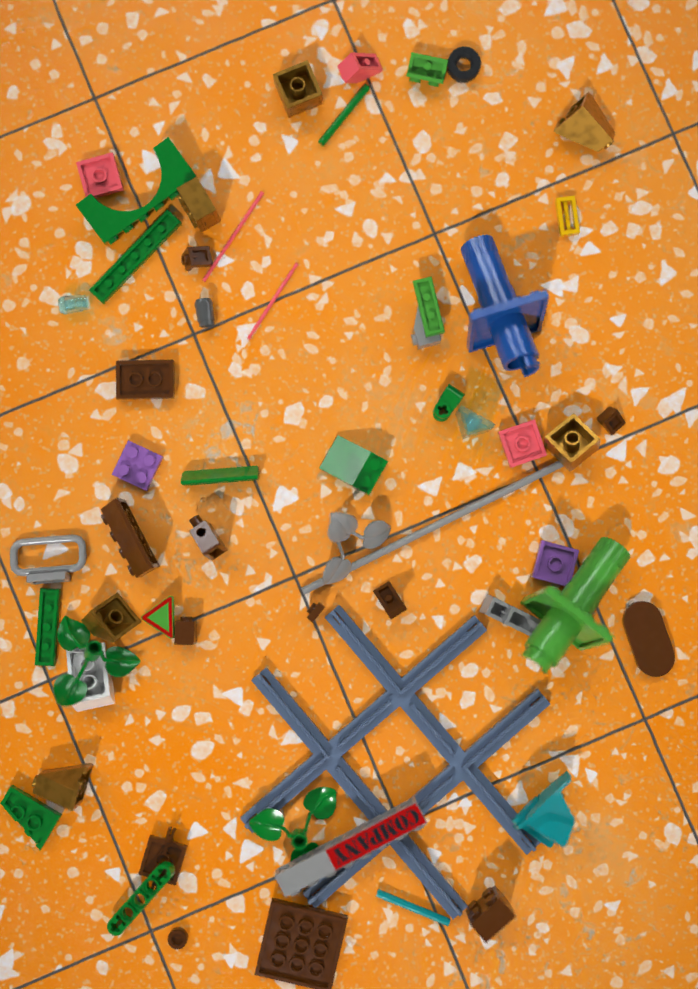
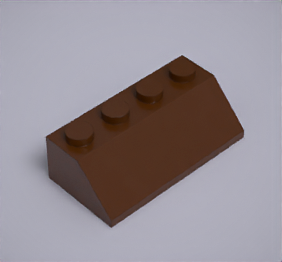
M115 498L101 509L103 513L101 518L105 525H109L113 541L118 542L120 555L123 559H127L129 563L127 567L130 574L140 578L159 568L160 565L126 500Z

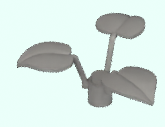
M331 512L327 534L332 542L337 543L341 557H333L326 564L323 572V583L332 584L339 582L350 573L351 562L345 559L341 541L347 540L350 534L363 540L365 548L373 549L384 543L389 536L391 526L382 520L373 521L365 528L364 535H360L355 532L358 527V521L354 516L346 513Z

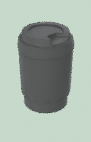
M211 298L197 299L195 310L199 327L214 326L215 318Z

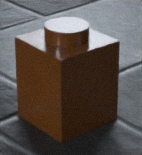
M180 617V620L175 621L174 645H195L197 643V620H192V617Z

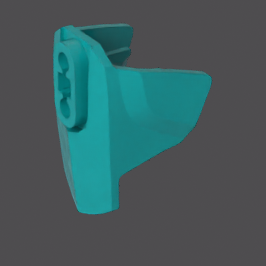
M567 771L544 789L538 797L532 798L512 819L515 830L522 828L536 840L550 848L554 843L565 847L575 823V817L561 793L572 781V777Z

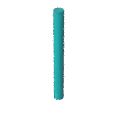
M380 889L376 892V897L443 925L449 926L451 919Z

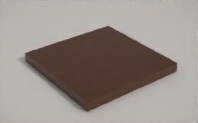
M272 898L254 975L312 989H332L348 915Z

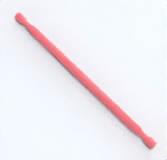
M298 263L294 264L247 339L250 340L253 333L257 330L299 265Z

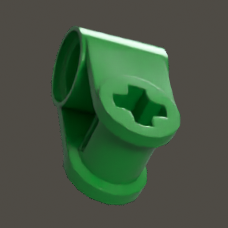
M448 384L433 410L434 418L439 422L446 421L465 394ZM444 408L445 413L440 415L439 411Z

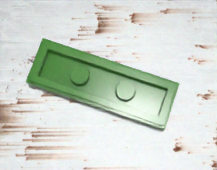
M432 276L414 280L412 283L425 337L444 334L445 330Z

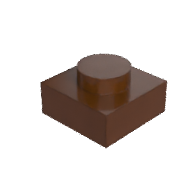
M321 602L317 605L313 603L307 610V613H309L307 618L313 623L325 606Z

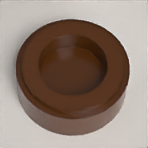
M176 927L170 931L168 935L170 947L181 949L187 943L188 933L185 929Z

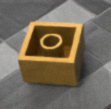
M308 60L273 74L274 85L288 118L323 104L322 92Z
M197 177L177 188L180 194L177 198L185 213L187 212L195 229L198 227L202 233L221 222L216 208Z
M573 413L544 436V446L571 472L599 449L601 439Z

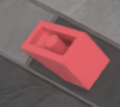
M351 52L337 66L340 76L345 83H359L383 71L376 54Z

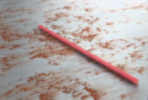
M262 191L202 279L204 282H206L264 193Z

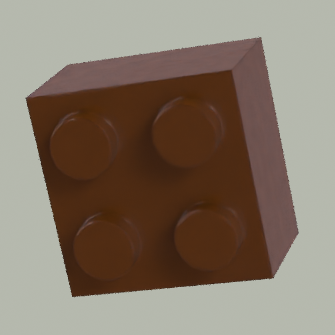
M496 886L487 888L482 893V897L478 901H472L466 910L470 925L485 943L516 917L510 902Z

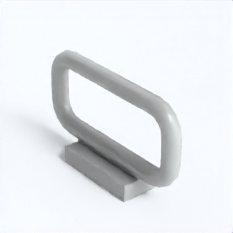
M73 534L19 539L10 548L11 570L18 576H26L27 583L32 585L71 582L69 572H76L82 569L87 559L84 539L79 535ZM76 542L78 544L79 560L76 564L21 569L18 566V550L22 546Z

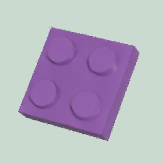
M128 440L111 475L148 491L164 457Z
M541 540L531 577L566 586L573 577L579 550Z

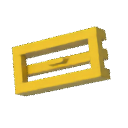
M575 196L556 198L555 205L560 237H564V235L571 236L572 234L579 235L580 228ZM567 201H570L574 230H571ZM561 202H563L566 231L564 230Z

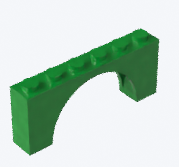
M169 137L153 148L161 166V183L156 195L147 205L133 211H117L98 202L92 194H89L76 204L105 245L108 243L110 245L114 244L120 239L118 236L121 233H129L135 228L134 224L136 222H144L150 217L149 213L154 209L156 212L165 206L164 202L169 198L171 201L180 195L177 188L196 177Z

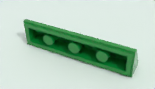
M244 466L184 471L181 477V484L190 486L259 480V467Z

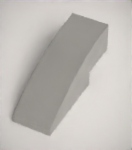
M488 594L479 612L528 636L532 634L541 621Z

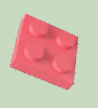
M113 152L76 162L85 197L92 194L94 198H99L124 191Z
M535 419L498 432L510 468L547 456Z

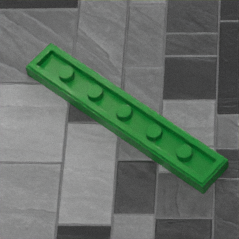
M167 209L89 291L105 304L182 224L181 221Z

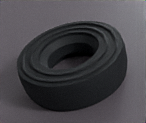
M459 47L452 51L448 57L447 71L453 80L466 83L472 81L478 75L481 60L474 49ZM462 58L468 59L471 63V68L467 71L459 70L457 68L458 60Z

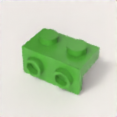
M411 52L406 76L410 77L409 81L420 83L421 80H426L428 85L439 87V83H444L448 60Z

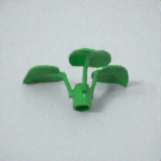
M64 616L58 628V642L67 651H73L77 647L79 649L85 648L84 657L86 660L76 678L71 674H64L55 680L53 693L56 702L60 706H72L83 700L87 693V684L79 681L88 662L96 661L99 656H101L102 661L106 662V671L114 677L128 675L140 664L141 660L131 651L118 646L108 648L104 656L102 644L99 641L92 640L89 642L90 631L83 623Z
M318 787L306 795L303 804L310 812L303 829L298 828L290 833L283 826V814L274 808H267L250 819L249 825L256 835L266 841L278 840L281 837V830H283L288 835V838H291L292 846L295 848L290 858L293 861L319 847L317 843H308L307 831L312 814L317 819H327L334 813L336 809L335 789Z

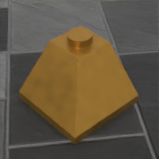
M118 592L89 611L81 620L93 636L112 643L141 623L140 619Z

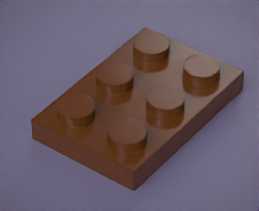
M174 360L116 361V399H175Z

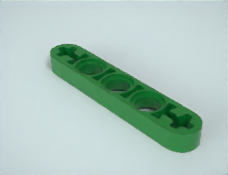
M164 861L158 865L109 920L107 929L111 935L119 936L174 876L175 868L171 862ZM164 869H167V873L160 878L159 875ZM152 880L157 884L156 890H152L149 887V881ZM137 894L144 896L145 903H140L137 900ZM126 907L133 911L132 917L125 913ZM121 919L123 922L116 928V923Z

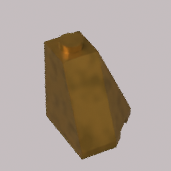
M590 92L586 93L569 109L570 111L565 116L566 119L564 117L561 118L554 129L556 134L597 152L611 146L615 136L614 129Z
M86 763L43 770L33 779V794L73 811L83 802L93 764Z

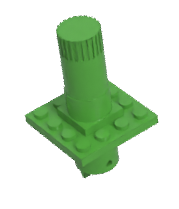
M601 537L561 592L556 587L547 586L524 597L520 604L541 619L525 642L526 650L522 656L537 663L542 668L541 671L547 674L551 667L558 665L571 644L582 651L608 644L614 638L609 633L610 630L607 627L594 621L592 614L630 559V554L623 545L611 538Z

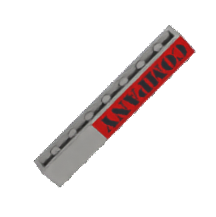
M414 796L275 869V878L285 897L289 895L295 896L304 887L316 885L323 877L329 878L335 875L337 870L342 867L348 868L355 863L354 861L369 857L373 851L385 849L390 845V842L402 840L407 836V833L413 830H421L425 826L424 824L427 823L426 817Z

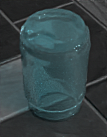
M79 294L58 298L60 313L70 314L88 310L86 295Z

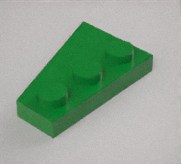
M14 785L10 786L0 803L10 816L23 827L26 835L34 840L39 850L43 848L62 816L61 813Z

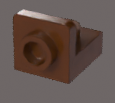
M209 246L187 247L181 256V261L186 271H191L192 268L211 267L213 265Z

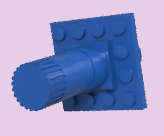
M491 235L473 237L461 247V253L481 307L469 313L468 352H474L495 345L504 370L514 371L521 369L524 378L528 377L540 368V361H537L539 353L531 334L541 331L549 299L547 290H536L524 297L516 296L493 237Z

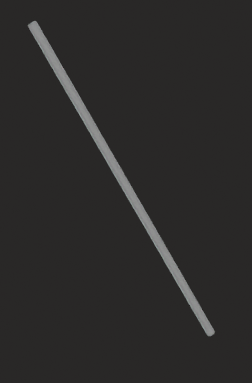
M557 461L351 563L350 572L564 466ZM323 577L302 587L303 593L307 594L325 585Z

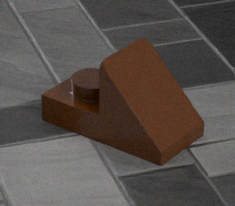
M390 581L373 591L390 619L407 610Z

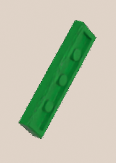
M40 588L35 665L56 666L61 589Z

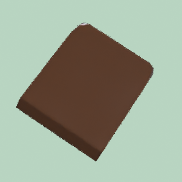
M611 406L597 417L598 422L610 435H613L626 423L619 411Z

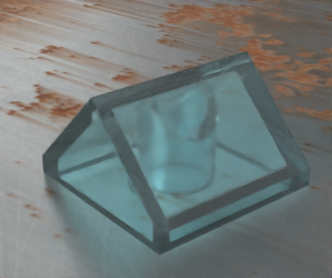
M462 405L455 413L462 439L487 433L495 426L494 423Z

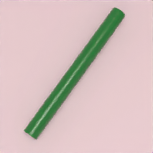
M367 84L361 87L319 139L318 143L324 147L370 90Z

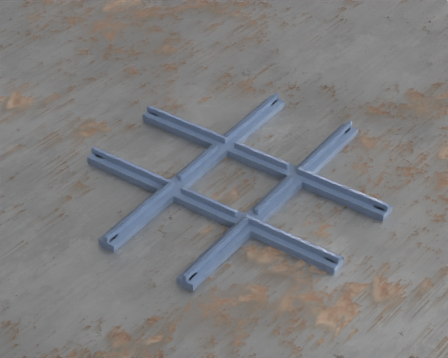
M340 605L326 615L325 619L386 689L380 697L330 740L324 736L267 667L251 680L313 753L240 817L245 824L244 827L252 833L254 831L249 825V819L267 808L280 810L325 770L331 774L368 820L388 811L342 755L400 706L449 763L448 766L412 796H415L424 814L460 782L464 781L526 855L531 851L534 852L536 850L535 847L541 843L522 828L515 830L512 819L517 813L478 767L550 705L546 697L536 688L464 751L415 694L416 691L487 631L475 615L402 678ZM540 697V699L531 706V704ZM407 834L402 840L390 842V846L452 919L457 916L460 917L462 911L468 907L466 902ZM377 849L365 859L360 858L354 861L355 863L348 868L342 867L337 870L335 875L329 878L325 876L316 885L308 886L303 891L304 896L308 899V903L317 908L382 850Z

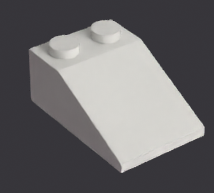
M102 642V651H104L105 656L106 646L105 643ZM76 648L73 651L66 650L68 674L73 675L75 678L86 660L84 657L85 648ZM101 656L96 661L88 662L79 681L87 684V693L82 701L72 705L77 712L115 704L112 676L106 671V662L102 661Z

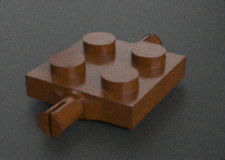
M171 826L168 827L166 837L149 836L138 875L148 877L158 865L168 861L175 868V874L168 881V884L176 886L188 845L173 840L176 831L175 827L173 829ZM164 869L159 875L160 878L167 873V869ZM153 881L151 889L154 890L155 888L156 890L157 884Z

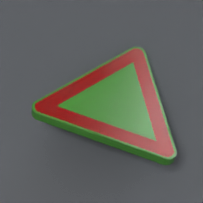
M173 596L167 597L141 616L143 621L170 639L175 637Z

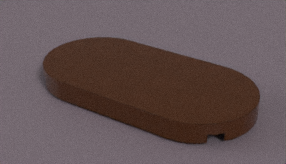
M645 601L634 602L626 608L622 623L636 665L643 673L649 676H663L672 669L675 662V654L659 609L652 603Z

